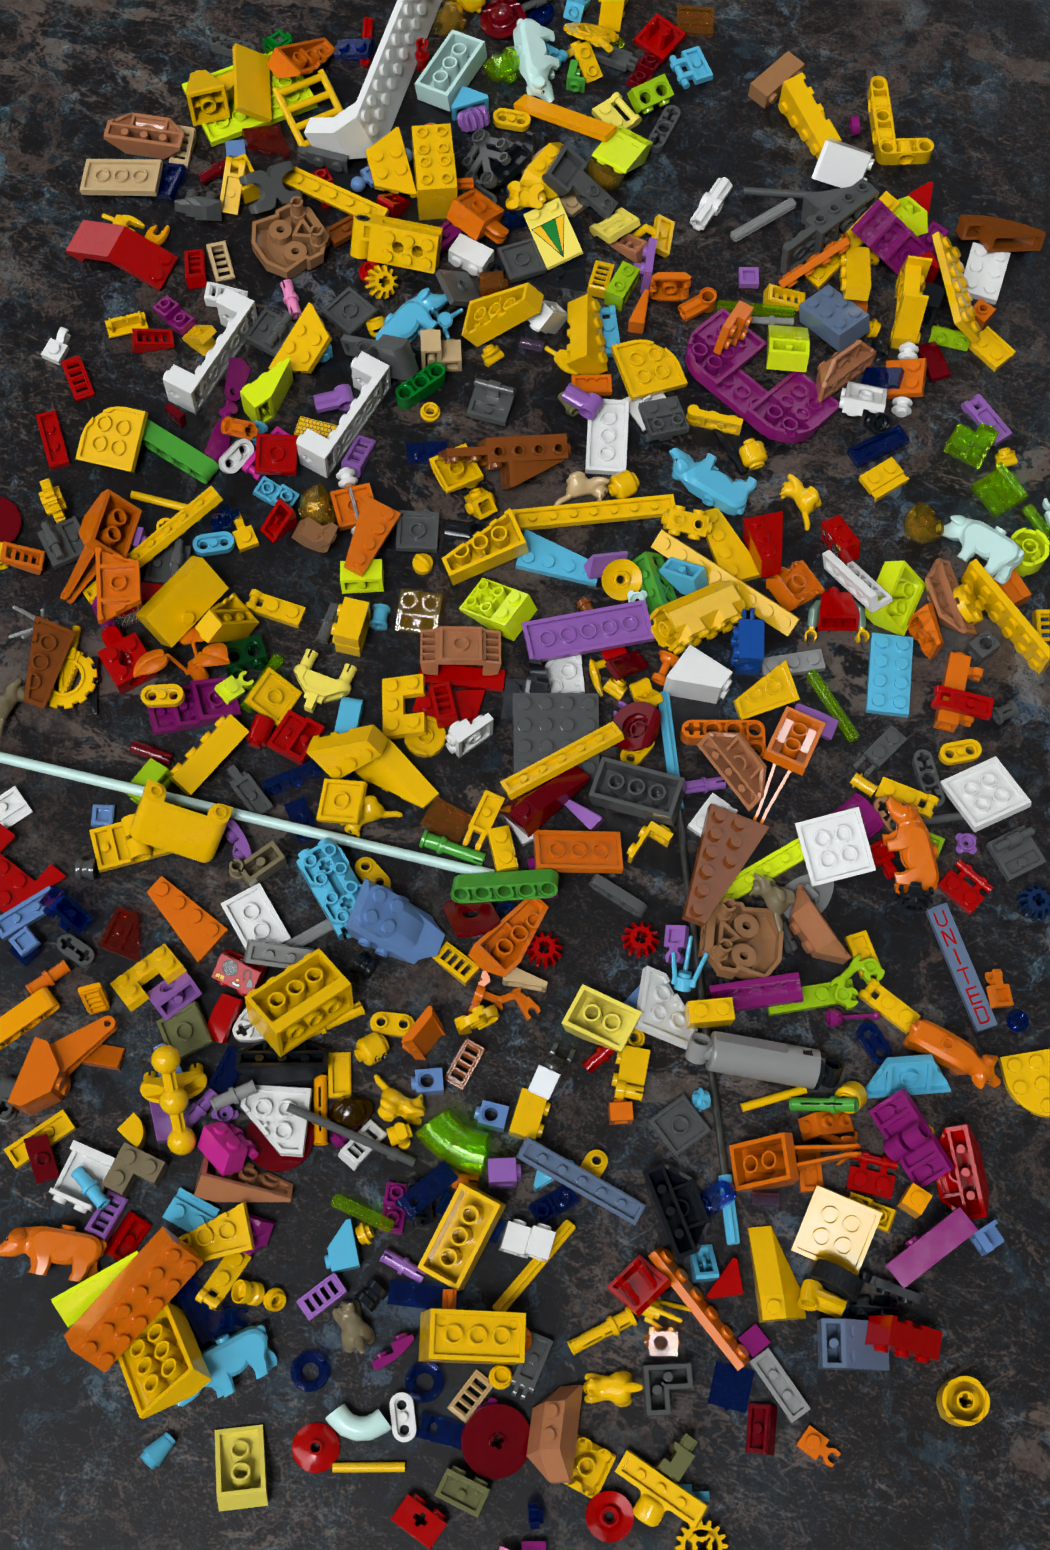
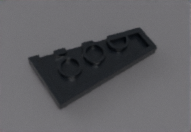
M567 216L583 251L582 219ZM584 252L550 269L547 285L585 292Z

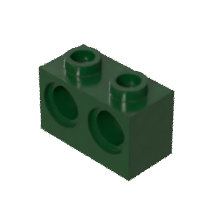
M260 634L225 644L228 649L229 660L234 657L239 658L238 661L225 665L228 676H238L242 671L251 669L259 670L269 664ZM254 651L260 652L257 656H250Z

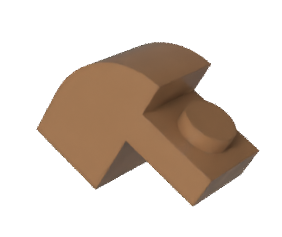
M307 517L299 521L291 538L309 549L325 553L336 539L337 535L335 533L338 526L332 522L322 526L312 518Z

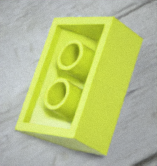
M886 561L876 582L892 596L893 602L873 613L865 607V616L873 625L897 635L905 636L908 622L916 610L924 591L925 583L906 561ZM878 596V601L883 599L882 596Z

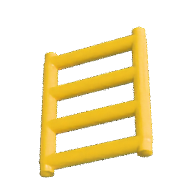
M324 69L319 70L316 75L281 89L279 87L272 89L299 147L312 146L308 139L304 141L300 130L306 128L310 118L296 123L292 113L329 98L334 108L313 117H334L343 111ZM320 81L322 82L326 90L325 92L292 105H287L283 96Z

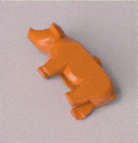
M891 795L885 804L891 819L896 823V829L889 834H882L883 844L888 847L889 852L899 851L900 860L906 868L903 872H894L895 893L900 894L898 890L900 884L904 886V894L908 893L911 882H921L923 891H928L930 887L935 891L938 888L937 883L939 881V871L935 858L938 857L937 846L932 844L928 828L923 822L918 808L915 805L899 802Z
M920 1019L911 1023L909 1033L902 1042L904 1047L921 1054H932L938 1064L949 1068V1073L955 1076L970 1075L972 1082L979 1089H982L985 1084L994 1088L1001 1084V1080L995 1074L994 1069L998 1056L984 1054L981 1057L978 1056L976 1049L971 1044L931 1021Z
M62 1224L61 1229L48 1226L17 1227L12 1229L4 1242L0 1244V1257H16L27 1254L31 1261V1268L28 1273L46 1276L52 1263L61 1265L72 1264V1273L68 1280L82 1282L98 1273L97 1265L104 1255L107 1242L93 1235L75 1232L76 1227Z

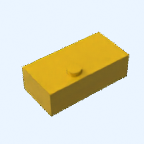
M191 556L135 616L161 645L172 648L229 588L203 558Z
M460 1183L417 1268L457 1291L463 1290L506 1204L468 1183Z

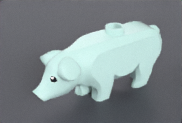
M520 18L517 20V26L513 30L514 55L517 56L520 73L527 83V95L536 96L551 103L555 99L552 84L548 79H554V70L559 68V59L547 55L545 42L548 40L554 42V31L541 26L533 19L526 18L523 20Z
M953 515L950 517L951 522L944 526H938L937 531L939 535L952 541H960L962 544V549L957 555L958 558L967 563L975 554L979 555L987 561L984 569L991 577L997 574L993 579L1001 585L1010 579L1014 568L1023 560L1024 550L1012 539L1005 536L1007 532L998 526L994 529L984 522L965 518L962 515Z

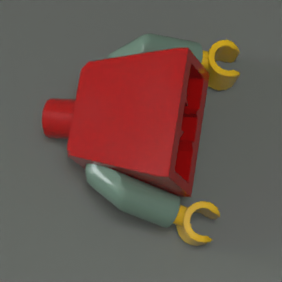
M831 587L827 592H823L821 599L816 600L809 609L807 620L809 628L804 635L805 642L807 635L811 634L814 636L813 643H815L817 638L815 627H817V631H857L858 628L859 632L855 635V642H860V635L864 636L865 642L868 641L870 635L864 628L866 626L865 609L853 599L851 593L840 592L839 588Z

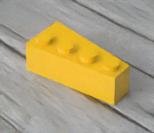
M802 72L783 82L778 107L780 112L789 120L791 127L795 128L799 133L800 139L808 145L812 155L819 159L825 140L828 138L838 141L842 140L830 119H825L824 108L821 103L817 105L813 97L814 91L811 86H806L804 82L806 77Z
M528 282L469 301L461 335L473 345L479 347L540 313L544 295Z
M589 294L568 302L567 322L570 325V329L567 330V336L570 339V344L567 345V352L570 353V357L566 359V364L581 375H599L608 371V357L604 347L606 342L602 333L603 322L599 312L601 309L600 303Z
M509 508L504 512V515L498 519L495 518L481 532L478 531L472 535L473 538L460 544L444 556L442 561L454 586L529 553L526 540Z

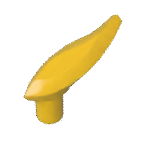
M590 659L589 672L592 683L600 697H603L599 669L606 667V661L602 659L595 662Z

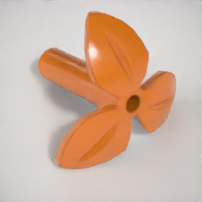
M853 1131V1137L842 1136L840 1138L832 1134L819 1138L834 1145L857 1144L858 1133ZM853 1150L844 1151V1153H849ZM848 1159L840 1160L838 1163H836V1165L839 1166L846 1162Z

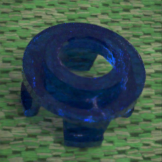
M304 1352L298 1355L291 1364V1379L295 1386L302 1391H318L329 1379V1363L318 1352ZM308 1363H314L319 1368V1375L313 1381L305 1380L302 1375V1369Z
M420 1362L409 1369L405 1378V1387L411 1398L418 1402L428 1403L438 1398L442 1393L444 1376L435 1364ZM426 1373L432 1376L434 1384L429 1391L423 1392L417 1388L416 1380L419 1375Z

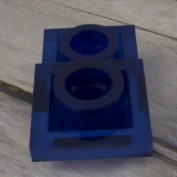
M562 1185L528 1205V1208L537 1223L545 1224L581 1201L574 1190Z

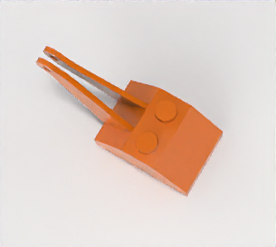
M109 489L103 491L83 518L78 532L85 546L60 596L62 600H66L69 604L75 601L96 575V557H93L95 547L102 548L104 552L110 554L116 553L124 558L127 557L142 510Z
M786 706L763 756V759L772 762L773 766L764 789L763 799L760 801L753 818L754 821L757 820L762 809L776 766L779 765L788 769L766 808L760 821L761 824L764 823L772 804L791 771L803 776L826 725L825 722Z
M104 1016L52 1044L35 1037L10 1094L8 1103L20 1112L33 1116L61 1102L64 1096L68 1095L71 1088L69 1075L117 1030V1021L112 1016Z
M788 1132L729 1145L735 1191L766 1190L794 1185L799 1180L798 1170L862 1156V1152H849L797 1163L795 1154L848 1151L859 1149L861 1145L794 1146L793 1135Z

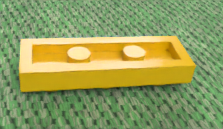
M62 1109L5 1148L4 1151L18 1170L30 1162L23 1139L47 1132L50 1146L52 1147L75 1131L76 1127Z

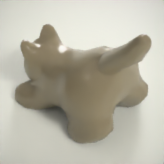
M22 678L12 682L6 687L4 693H0V738L6 719L14 706L19 702H23L25 686L21 685L23 683Z
M755 872L753 876L756 880L753 881L752 891L749 893V896H762L766 906L773 913L778 933H781L783 929L781 914L791 904L795 903L796 895L789 888L777 886L776 881L768 875L764 874L762 876Z
M354 1299L351 1303L342 1301L339 1307L334 1308L332 1311L333 1318L342 1330L341 1345L344 1351L352 1353L354 1349H357L359 1353L364 1354L365 1344H372L375 1340L374 1330L363 1321L361 1305L358 1300Z

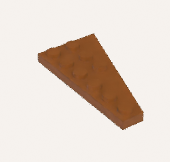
M714 804L708 806L682 915L683 920L701 927L707 922L769 829V826Z

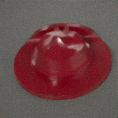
M494 0L485 6L480 17V25L483 32L491 38H509L513 36L517 20L520 18L526 19V12L522 10L521 4L517 0Z
M641 701L630 703L620 709L612 721L623 733L624 740L616 745L625 751H639L650 747L654 743L660 728L661 714L659 710L650 703Z

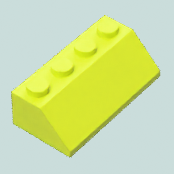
M138 1251L51 1299L68 1328L74 1325L139 1253Z

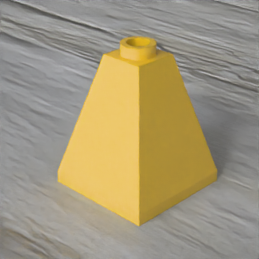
M197 70L190 73L186 97L193 126L231 118L224 84L207 70Z

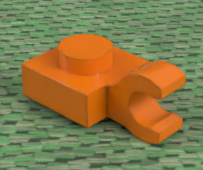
M993 969L992 972H986L985 979L990 984V986L986 987L991 1009L1013 1006L1010 986L1003 983L1001 969Z

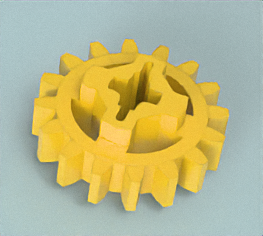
M49 478L39 481L42 487V492L39 493L47 516L53 515L57 524L65 521L66 517L63 510L68 508L59 486L53 487Z
M701 1520L697 1528L688 1524V1530L681 1527L680 1530L683 1536H676V1539L680 1541V1545L674 1547L675 1550H685L686 1540L690 1543V1550L698 1549L697 1541L701 1543L706 1541L704 1546L706 1550H712V1542L714 1540L717 1543V1550L726 1549L728 1545L722 1544L721 1540L726 1536L725 1534L718 1535L719 1526H715L712 1529L710 1520L705 1525H703ZM700 1529L708 1531L704 1536L700 1537L693 1533Z

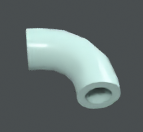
M343 1404L325 1418L328 1424L340 1436L353 1441H370L392 1429L379 1409L367 1416H357Z

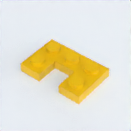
M424 674L382 679L383 733L389 739L427 735L426 714L424 712L405 714V699L426 696Z
M164 943L147 957L137 962L132 968L118 976L110 985L132 1012L150 999L142 989L144 984L160 974L169 985L184 974L186 969Z

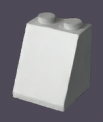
M828 138L825 140L811 178L840 188L850 187L862 178L867 181V178H865L867 170L871 171L875 159H872L873 153L836 139Z
M689 645L666 676L663 691L669 692L670 696L717 704L720 698L724 700L728 695L729 687L733 682L731 680L733 672L692 645Z

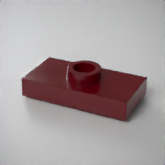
M638 650L610 659L605 663V666L616 681L646 671L649 667Z
M47 1132L23 1139L36 1184L59 1177Z

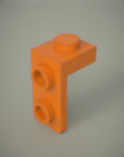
M815 1112L798 1119L803 1142L811 1141L824 1135L854 1131L850 1114L839 1112L838 1114Z

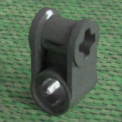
M3 1076L0 1081V1111L8 1108V1111L0 1112V1122L2 1123L12 1122L18 1112L15 1107L8 1103L17 1079Z

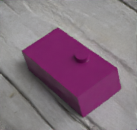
M958 1206L919 1238L915 1235L905 1243L907 1247L888 1261L886 1267L901 1286L905 1288L977 1232L978 1229Z

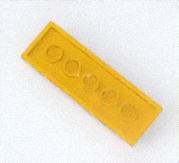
M938 231L932 235L953 321L974 344L981 340L979 335L981 329L975 320L977 314L971 305V301H973L972 296L967 290L969 283L963 274L965 268L959 259L961 253L956 246H952L947 236L944 237Z
M974 559L969 563L961 578L962 584H971L976 599H981L990 620L1000 627L1003 636L1007 639L1009 638L1014 644L1015 650L1027 660L1029 667L1036 671L1038 675L1041 674L1050 664L1049 645L979 561Z

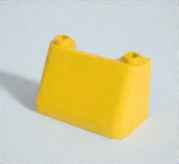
M148 779L130 827L131 837L137 842L198 862H210L217 852L233 807L219 803L214 804L210 807L206 816L164 802L166 798L165 787L158 782Z

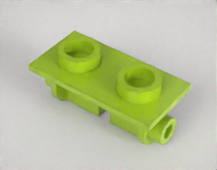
M938 324L936 326L932 325L928 343L935 341L940 346L962 351L968 350L970 340L962 331L941 327Z

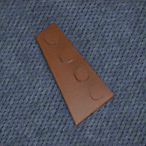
M37 615L34 617L23 702L44 710L76 632Z

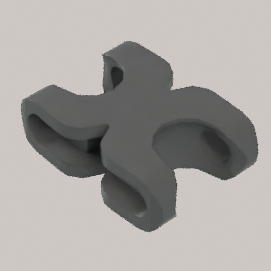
M292 161L271 165L266 172L258 170L239 177L241 185L254 184L260 191L258 201L249 206L250 214L271 210L275 207L276 202L281 205L289 204L294 196L303 198L301 190L289 191L282 184L284 174L293 170Z

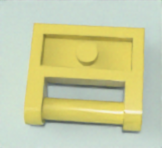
M615 92L609 99L592 108V115L596 119L615 126L621 125L628 130L636 127L642 121L640 115L635 114L623 101L622 95L619 92ZM617 104L630 120L626 121L613 106Z
M621 207L609 218L589 226V230L594 237L598 236L608 244H611L641 225L640 219Z

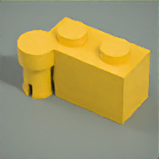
M626 1045L622 1053L617 1052L615 1064L619 1065L618 1073H613L611 1086H615L614 1098H629L642 1101L650 1050Z

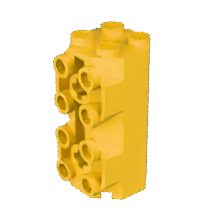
M719 580L657 607L650 614V621H654V625L651 626V632L659 646L663 648L667 646L669 647L667 650L678 655L685 651L689 645L693 647L698 646L702 643L701 639L705 637L709 641L715 638L721 631L724 634L732 630L733 625L738 623L739 619H743L741 615L742 610L745 609V602L739 596L732 581L728 580L725 582Z

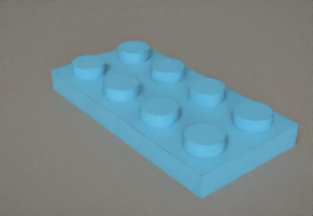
M871 633L865 713L906 718L909 716L913 637Z

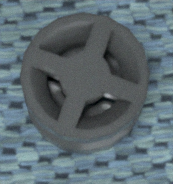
M77 858L75 878L77 880L82 878L95 880L97 874L96 858H90L89 860Z

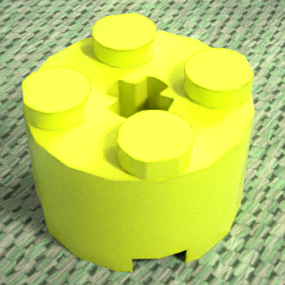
M1026 528L1019 529L1010 539L1016 542L1025 552L1022 562L1015 568L1019 576L1025 577L1026 575L1038 572L1049 556L1050 541L1038 529L1036 531Z

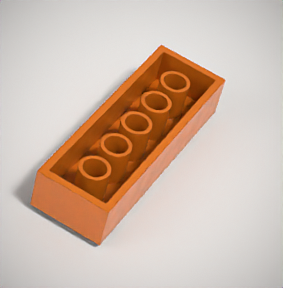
M162 1226L65 1333L64 1337L71 1351L106 1373L204 1264L197 1252Z

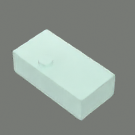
M452 29L414 83L417 99L451 112L452 104L462 86L468 87L487 59L485 41Z

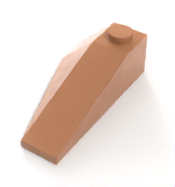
M204 1155L194 1196L214 1202H290L293 1184L270 1172L262 1173L254 1169L255 1165L250 1162L243 1164L241 1171L222 1176Z

